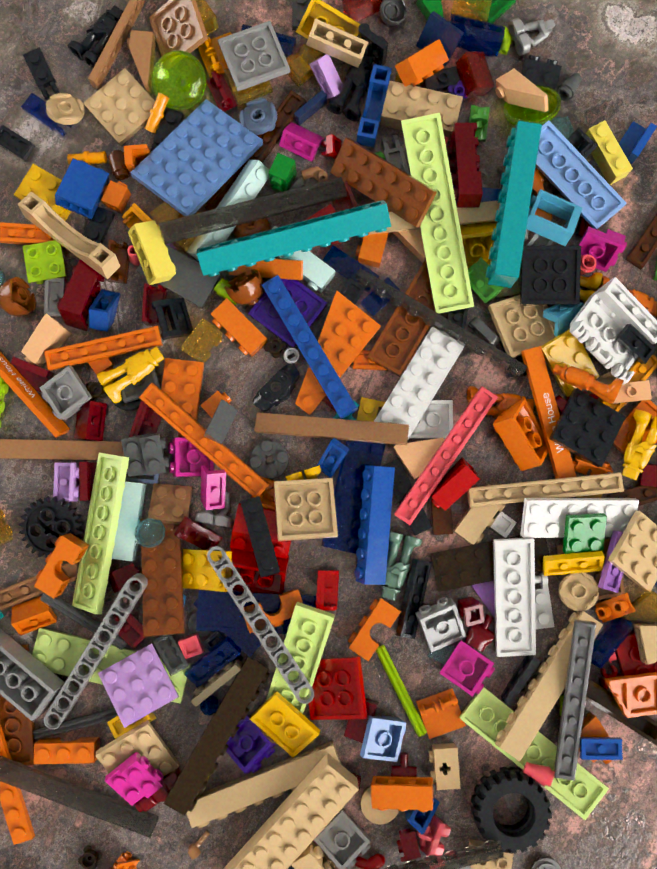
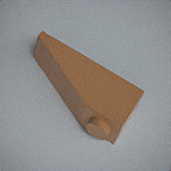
M131 30L130 38H127V48L132 54L147 93L151 94L157 41L153 32Z

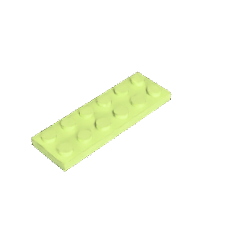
M297 602L284 645L312 687L335 614ZM281 653L278 662L284 663L287 660V654ZM276 667L266 701L278 691L303 714L306 704L300 703ZM291 671L288 674V679L295 680L298 677L297 671ZM302 688L299 692V696H307L309 694V689Z

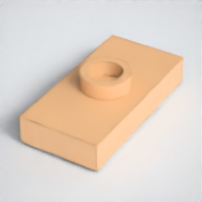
M649 380L627 382L622 385L613 404L651 400Z

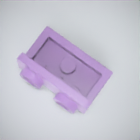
M55 463L53 497L57 496L58 501L65 498V501L78 502V498H80L79 463Z

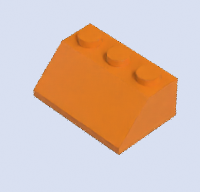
M523 398L500 413L493 423L496 433L500 435L505 448L509 450L515 464L518 465L521 471L541 466L548 453L541 425L527 401Z

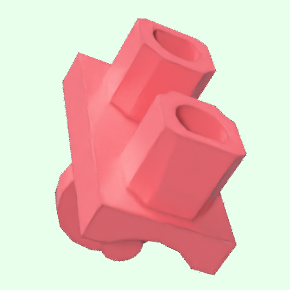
M433 815L423 835L418 831L416 832V835L420 837V850L427 855L428 859L432 860L434 856L443 855L444 845L442 842H439L441 836L447 838L451 832V828L435 815Z

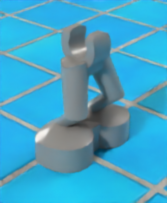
M514 18L508 23V30L515 42L516 52L520 56L529 53L531 45L535 47L546 39L549 33L552 32V28L555 27L553 19L546 22L541 19L523 24L519 18ZM539 30V34L532 39L525 31Z
M225 492V508L219 514L214 515L212 510L205 509V511L196 513L195 521L232 528L233 519L226 515L231 510L230 493Z

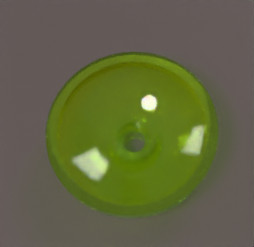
M180 50L168 52L154 66L152 72L153 91L156 97L159 92L170 98L166 105L170 109L187 110L192 108L204 95L206 89L205 70L201 62L188 52ZM185 79V85L181 86V81Z
M537 85L539 89L547 94L548 111H538L505 102L503 108L504 116L514 126L517 125L518 120L544 125L548 120L551 121L560 111V95L550 87Z

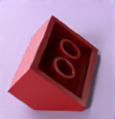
M239 503L232 530L230 548L254 552L242 506ZM263 508L276 557L288 559L292 540L278 541L276 510Z
M231 548V562L251 593L278 598L279 594L284 593L289 555L288 559L276 557L280 573L261 578L254 552ZM237 584L232 590L243 592L244 587Z

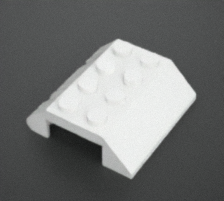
M614 277L588 298L571 321L570 333L580 343L585 341L586 349L606 369L611 368V374L614 377L624 380L622 384L624 385L629 382L635 373L634 371H627L636 359L616 340L617 336L626 324H632L651 344H656L657 320Z

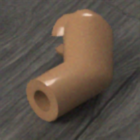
M318 166L301 171L303 180L314 178L322 183L328 179L327 172Z

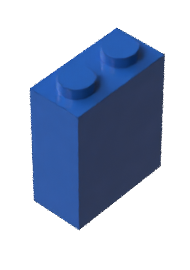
M73 158L55 193V204L92 219L103 197L104 187L109 184V173L101 168L88 165L85 161Z

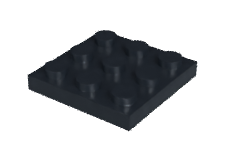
M523 246L520 304H580L581 246Z
M575 388L549 439L599 468L603 466L625 420V416Z

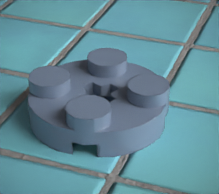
M255 98L246 103L247 107L244 111L242 109L240 112V122L244 128L246 127L256 135H261L275 129L277 111L272 102L270 103L265 98ZM257 114H261V118L254 119L257 117Z

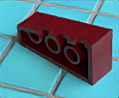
M454 123L450 145L446 147L457 208H479L483 195L481 171H479L480 155H477L479 142L478 137H475L477 123Z
M79 259L77 266L75 265L72 269V277L70 282L68 281L65 285V293L59 299L57 308L65 325L87 332L89 325L86 322L89 316V308L94 302V298L100 293L101 285L99 283L104 282L105 277L81 259Z

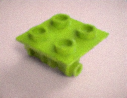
M56 240L22 246L28 283L36 282L40 285L44 284V280L66 277L62 246Z

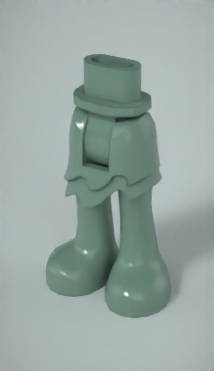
M390 531L385 585H381V588H383L381 597L396 601L397 593H400V588L403 586L407 573L410 570L411 563H409L411 553L415 547L421 545L422 539L405 534L400 561L396 562L404 534Z

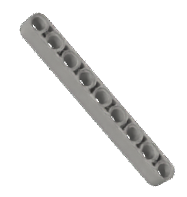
M219 546L211 547L207 553L209 563L297 700L303 704L310 703L314 698V691L225 551ZM213 550H220L222 552V558L219 561L211 559L210 554ZM225 567H230L233 570V574L229 578H225L221 574L222 569ZM237 584L244 587V591L240 595H235L232 592L233 587ZM248 601L255 604V608L251 612H246L243 609L244 604ZM264 619L266 621L265 627L257 629L255 621ZM269 636H274L277 639L273 646L266 644V639ZM281 653L287 654V660L284 663L277 661V657ZM291 671L298 672V677L295 680L288 679V674ZM302 688L309 689V694L305 697L299 696Z
M137 573L129 578L44 716V724L47 728H58L69 715L146 589L148 580L145 575ZM133 580L140 583V588L134 587ZM123 597L130 600V605H126L123 602ZM113 614L118 615L120 621H115L113 619ZM102 631L108 632L110 638L104 637ZM92 648H97L99 654H95ZM82 664L87 665L89 667V671H86L83 668ZM72 681L77 682L79 687H75ZM63 698H66L69 701V704L65 703L63 701ZM53 714L57 715L59 720L55 719Z

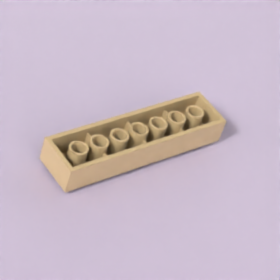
M327 753L223 869H288L359 790L357 777Z

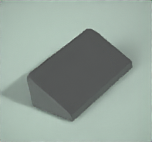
M221 399L204 437L222 445L238 410Z

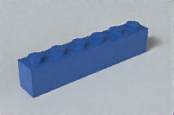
M365 465V470L363 471L364 485L361 492L362 509L359 513L361 521L358 530L359 545L356 551L357 567L355 569V577L357 582L364 585H385L395 467Z

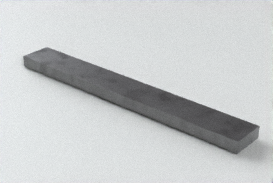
M574 619L555 758L554 778L575 781L596 623L591 621Z

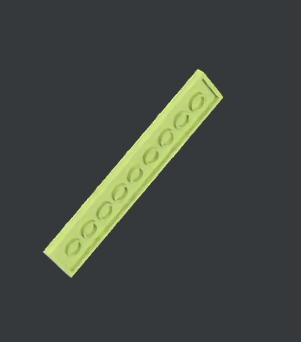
M440 113L402 120L401 125L410 175L437 191L420 225L435 313L440 314L474 307Z

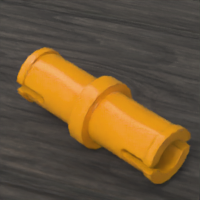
M158 92L154 106L149 111L151 114L145 126L146 130L156 133L160 120L165 115L163 112L170 99L168 96Z
M84 151L83 153L68 154L67 156L69 165L73 158L85 161L88 165L107 163L108 161L106 151Z

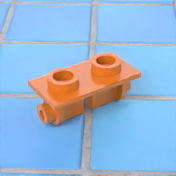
M574 454L576 461L572 462L576 472L585 475L589 469H591L590 475L614 472L607 461L604 462L602 467L598 468Z

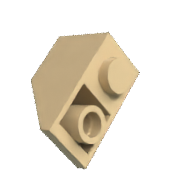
M314 841L291 864L294 869H335L333 861L327 858L320 846L316 845Z

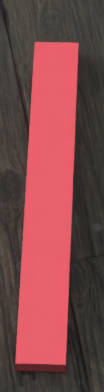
M483 386L479 388L394 512L395 516L408 525L412 524L498 398L495 394Z

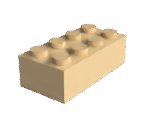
M389 81L380 126L402 130V120L440 113L444 136L449 137L448 141H451L453 126L458 121L463 96L417 86L413 87L412 85L404 87L403 83Z

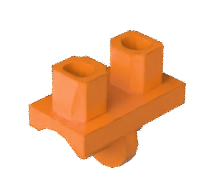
M628 593L595 604L596 614L603 623L636 611L630 602Z

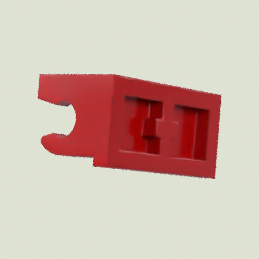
M318 569L316 608L327 611L337 610L339 570Z

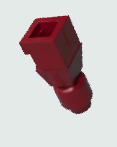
M179 768L164 776L163 787L148 799L144 796L135 803V807L139 812L148 811L159 802L165 801L166 796L181 772Z

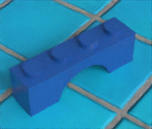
M373 65L367 99L357 133V143L360 145L375 148L386 93L391 79V67Z

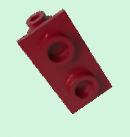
M212 71L209 74V79L206 80V84L218 108L226 112L237 107L238 105L223 74Z

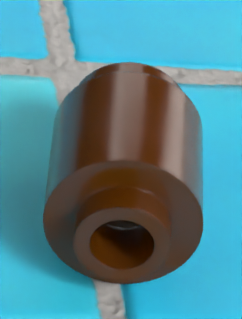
M121 150L112 151L108 156L112 175L115 176L116 180L129 178L130 172L125 166L124 152Z

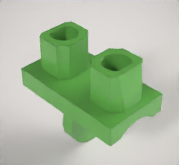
M471 105L469 123H477L475 137H478V142H485L490 107Z

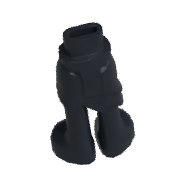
M115 5L111 10L107 9L106 13L102 14L86 31L88 35L81 43L74 40L70 41L67 45L69 50L78 59L84 60L87 65L94 68L123 10ZM98 41L94 48L89 51L94 42Z
M364 55L358 68L350 67L344 78L345 82L340 90V94L328 102L327 108L330 112L337 115L343 112L346 99L352 88L353 94L346 105L344 114L351 121H359L361 117L359 101L361 96H365L373 69L372 63L374 60L371 57Z

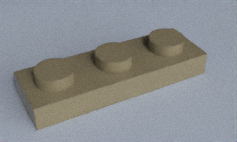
M239 658L234 662L230 660L223 666V671L219 674L217 672L214 673L207 680L208 683L206 685H199L193 691L192 704L197 707L241 671L243 666Z

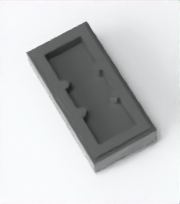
M162 635L152 641L170 676L188 667V663L172 635Z

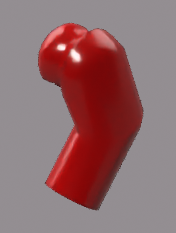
M375 854L368 859L358 856L355 866L361 869H379L385 864V857L382 854Z

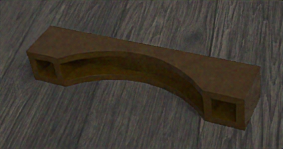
M588 680L586 701L657 746V722L648 716L626 718L622 714L612 693L592 680Z

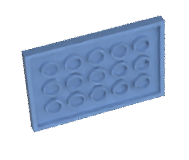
M205 99L130 173L135 180L187 219H190L263 145V139L249 131L246 127L244 128L242 124Z

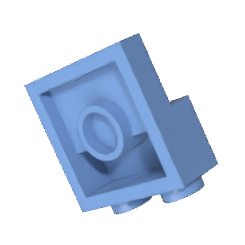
M369 716L360 756L365 759L398 762L403 735L406 731V722L398 717Z

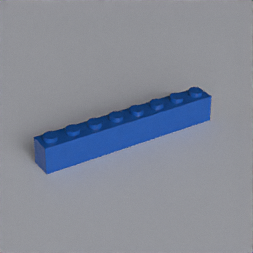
M279 275L262 284V287L339 417L344 419L357 411V406Z

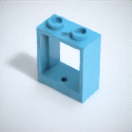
M540 189L537 196L533 195L530 200L531 208H529L526 229L566 246L574 234L582 207ZM539 208L566 220L565 226L562 227L535 215L536 209Z

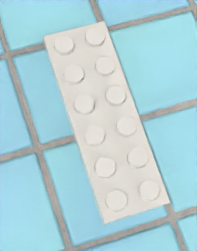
M432 326L374 422L409 425V439L465 345Z
M524 498L520 535L523 538H564L566 515L604 513L607 516L605 537H611L613 530L624 532L635 511H638L639 500L636 498Z
M493 539L495 655L497 657L536 655L534 539Z

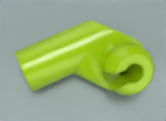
M506 26L497 27L495 35L498 38L501 37L502 40L499 53L507 55L512 37Z

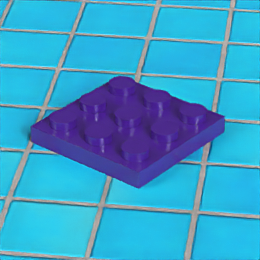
M281 279L308 326L311 327L328 303L298 280ZM264 292L248 315L291 348H295L296 342L267 293Z

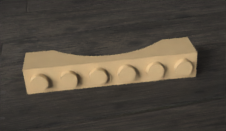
M30 192L18 203L26 219L106 279L120 267L115 253L101 243L92 241L76 231L33 192Z

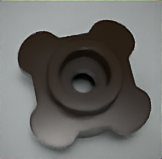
M271 336L268 343L264 345V350L270 352L274 358L280 357L281 351L286 349V343L281 342L277 336Z
M99 381L86 384V388L92 396L90 400L95 398L104 399L107 394L103 389L104 387Z
M86 846L83 849V855L78 858V863L85 869H95L96 863L101 859L102 854L100 851L93 850L91 846Z

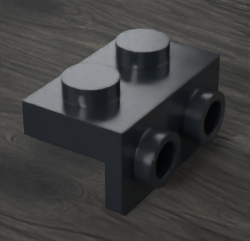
M529 55V58H524L521 74L536 86L556 90L562 68L561 65H558V61L547 59V62L539 61L540 57Z

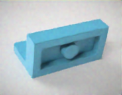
M580 302L578 305H553L543 311V318L555 322V336H559L570 329L571 321L584 303Z

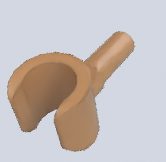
M208 831L196 843L189 846L188 854L192 860L201 854L198 847L210 835Z

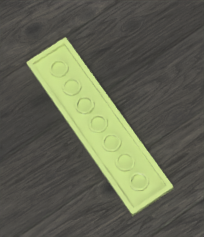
M100 452L98 454L83 539L84 542L89 544V547L79 562L72 606L93 614H102L129 462V457Z
M39 628L32 655L53 673L69 676L91 639L47 628ZM111 644L89 682L103 685L98 673L137 652V650L125 647L120 650ZM92 648L95 654H99L97 648ZM188 663V667L173 676H170L165 667L179 695L178 698L171 702L181 704L191 663ZM82 664L83 668L86 671H89V667L85 664Z
M483 687L478 695L476 694L459 716L462 721L522 770L526 762L549 766L551 770H554L557 745L539 731L521 761H518L495 745L497 734L500 730H504L507 725L508 716L515 711L485 687ZM577 763L575 781L553 778L550 787L547 785L543 786L584 820L587 819L609 790L605 784L579 763Z

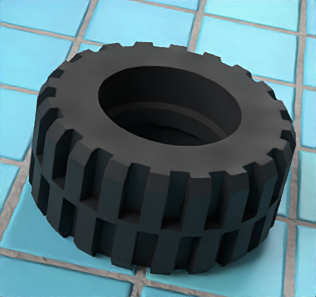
M500 767V772H496L495 769L490 771L491 775L486 778L484 775L480 779L481 785L476 784L474 788L476 794L471 797L473 804L471 812L480 834L487 840L489 845L492 847L496 845L497 849L502 852L508 849L509 853L516 854L517 850L520 849L523 853L528 851L527 847L529 846L536 847L538 845L537 841L539 839L543 841L546 836L544 831L549 830L551 825L548 819L552 818V811L549 809L551 804L545 791L537 781L524 774L523 770L520 772L518 768L511 767L508 770L506 767ZM510 793H518L525 796L528 801V809L521 821L513 825H502L495 821L493 809L502 796Z

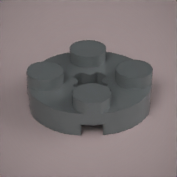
M264 441L253 449L250 464L253 470L261 477L267 479L277 478L288 467V454L286 449L278 442ZM273 455L274 464L269 463L266 465V459L264 458Z

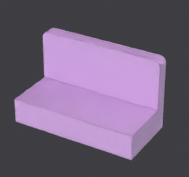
M326 54L310 63V67L321 90L327 94V99L340 94L343 84L330 55Z

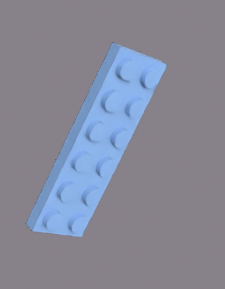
M549 120L542 126L536 161L537 169L568 202L582 207L580 215L592 228L598 230L627 203Z

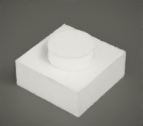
M501 511L495 517V521L490 528L506 538L517 522Z

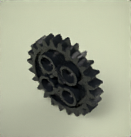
M47 496L44 498V501L40 498L36 500L37 504L33 502L30 504L31 508L28 507L24 510L27 514L21 516L25 520L19 523V526L24 527L19 533L25 534V537L21 540L29 542L26 548L33 547L32 554L39 551L38 557L45 554L47 558L54 551L56 546L52 544L51 537L57 540L58 537L71 533L82 539L78 535L84 532L83 529L79 528L84 522L78 521V518L82 515H75L77 507L71 509V502L65 505V498L60 499L59 502L57 496L51 500ZM47 510L52 512V518L46 515ZM62 522L68 524V530L62 527ZM35 525L41 528V533L36 532Z

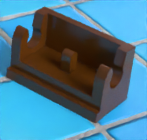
M114 240L108 241V249L116 254L120 267L106 279L108 282L127 284L130 261L127 252L129 246L126 242L118 244Z

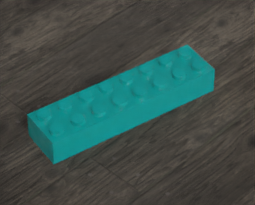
M518 120L516 127H512L510 136L507 138L506 148H508V152L505 154L503 166L506 167L500 180V184L503 186L502 190L499 191L497 203H500L499 209L496 210L494 218L497 224L496 229H493L491 240H494V243L489 251L491 263L486 270V278H489V285L511 288L519 278L542 124Z

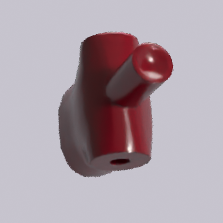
M487 614L484 618V623L469 626L465 643L483 653L495 637V633L488 629L493 617Z
M407 752L400 753V765L392 766L391 776L417 777V767L408 766Z

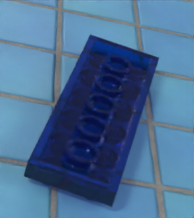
M347 440L346 447L350 450L341 463L334 491L338 537L323 538L321 546L356 554L359 545L358 530L361 521L359 513L362 509L363 471L365 470V465L381 466L385 443Z
M199 590L196 630L249 633L244 616L229 592ZM232 591L235 595H240L243 593L238 591ZM251 592L256 601L261 603L262 609L266 613L272 614L279 610L281 602L278 595L280 593ZM301 595L303 604L316 608V595ZM248 601L244 604L243 608L254 603ZM291 618L284 620L283 625L274 628L277 634H287Z

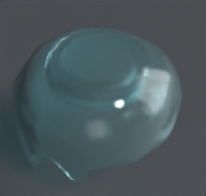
M147 518L141 521L135 528V539L139 545L145 548H154L160 545L165 538V527L160 520Z

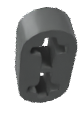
M474 317L468 323L471 330L490 348L494 349L500 343L499 337L478 317Z

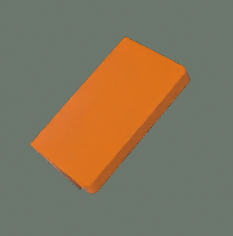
M147 144L124 146L125 166L129 172L151 153Z
M41 596L12 607L11 625L20 636L57 622L56 614L49 605L40 600Z

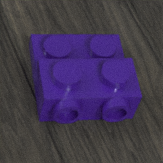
M249 714L246 715L244 720L241 719L238 722L237 726L239 729L234 738L230 736L226 744L229 746L226 752L244 773H255L261 768L262 764L260 762L264 757L269 758L275 752L274 746L277 743L250 720L251 716Z

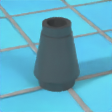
M574 73L558 86L557 96L562 101H568L573 98L582 81V77L578 73Z

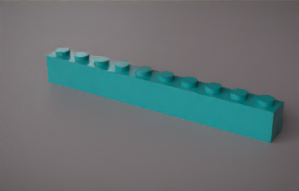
M381 200L198 248L196 254L203 276H216L220 271L227 270V272L235 271L239 266L243 265L246 267L254 266L257 264L256 262L262 260L269 262L281 255L288 257L300 250L301 252H307L312 250V247L319 245L320 247H326L334 241L345 242L350 239L349 237L353 236L364 237L368 235V232L372 231L377 233L386 231L388 227H391L387 203Z

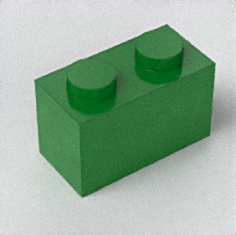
M277 153L268 172L270 186L275 192L288 194L297 175L295 160L280 153Z

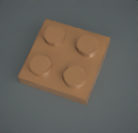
M154 483L148 522L180 525L185 516L189 517L192 486Z

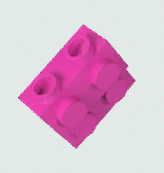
M588 226L577 246H581V256L592 255L596 259V268L607 272L610 266L615 265L618 259L617 255L623 253L627 242H625V235L607 229L606 233Z
M173 438L172 442H169L168 453L172 454V462H169V473H173V477L201 476V466L206 465L209 471H214V462L186 438Z
M460 640L439 673L473 697L475 693L478 695L484 687L483 680L485 677L489 678L495 668L493 667V661Z
M136 751L106 775L105 782L133 806L144 796L148 799L163 787L164 777L159 769H155L145 756H141Z

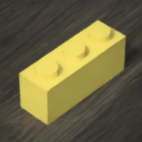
M604 120L589 128L585 134L598 145L591 154L608 184L611 185L625 178L633 168L607 122Z
M155 220L134 224L128 231L148 284L153 285L169 281L176 274L175 265L171 262L168 248L161 237L160 228L157 227Z

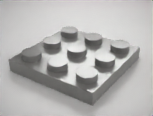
M271 21L217 39L237 92L290 73V67Z

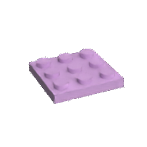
M153 643L98 673L124 728L179 697Z

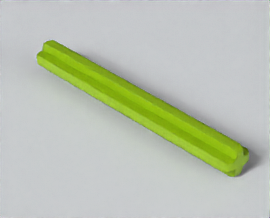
M378 646L376 653L417 736L421 737L427 733V730L385 646Z

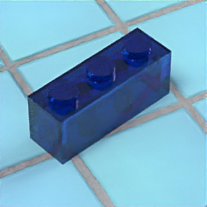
M451 14L449 22L464 32L457 47L464 48L469 52H480L489 57L498 56L504 37V26Z

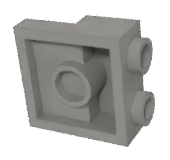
M67 366L40 387L44 400L50 404L53 414L59 420H67L92 398L72 366Z
M440 598L437 600V604L432 606L423 605L415 613L431 652L467 637L457 606L451 598Z
M344 810L314 839L339 869H351L357 862L355 859L359 853L364 855L371 847L369 844L371 838Z

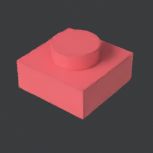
M198 633L178 640L185 659L204 652Z

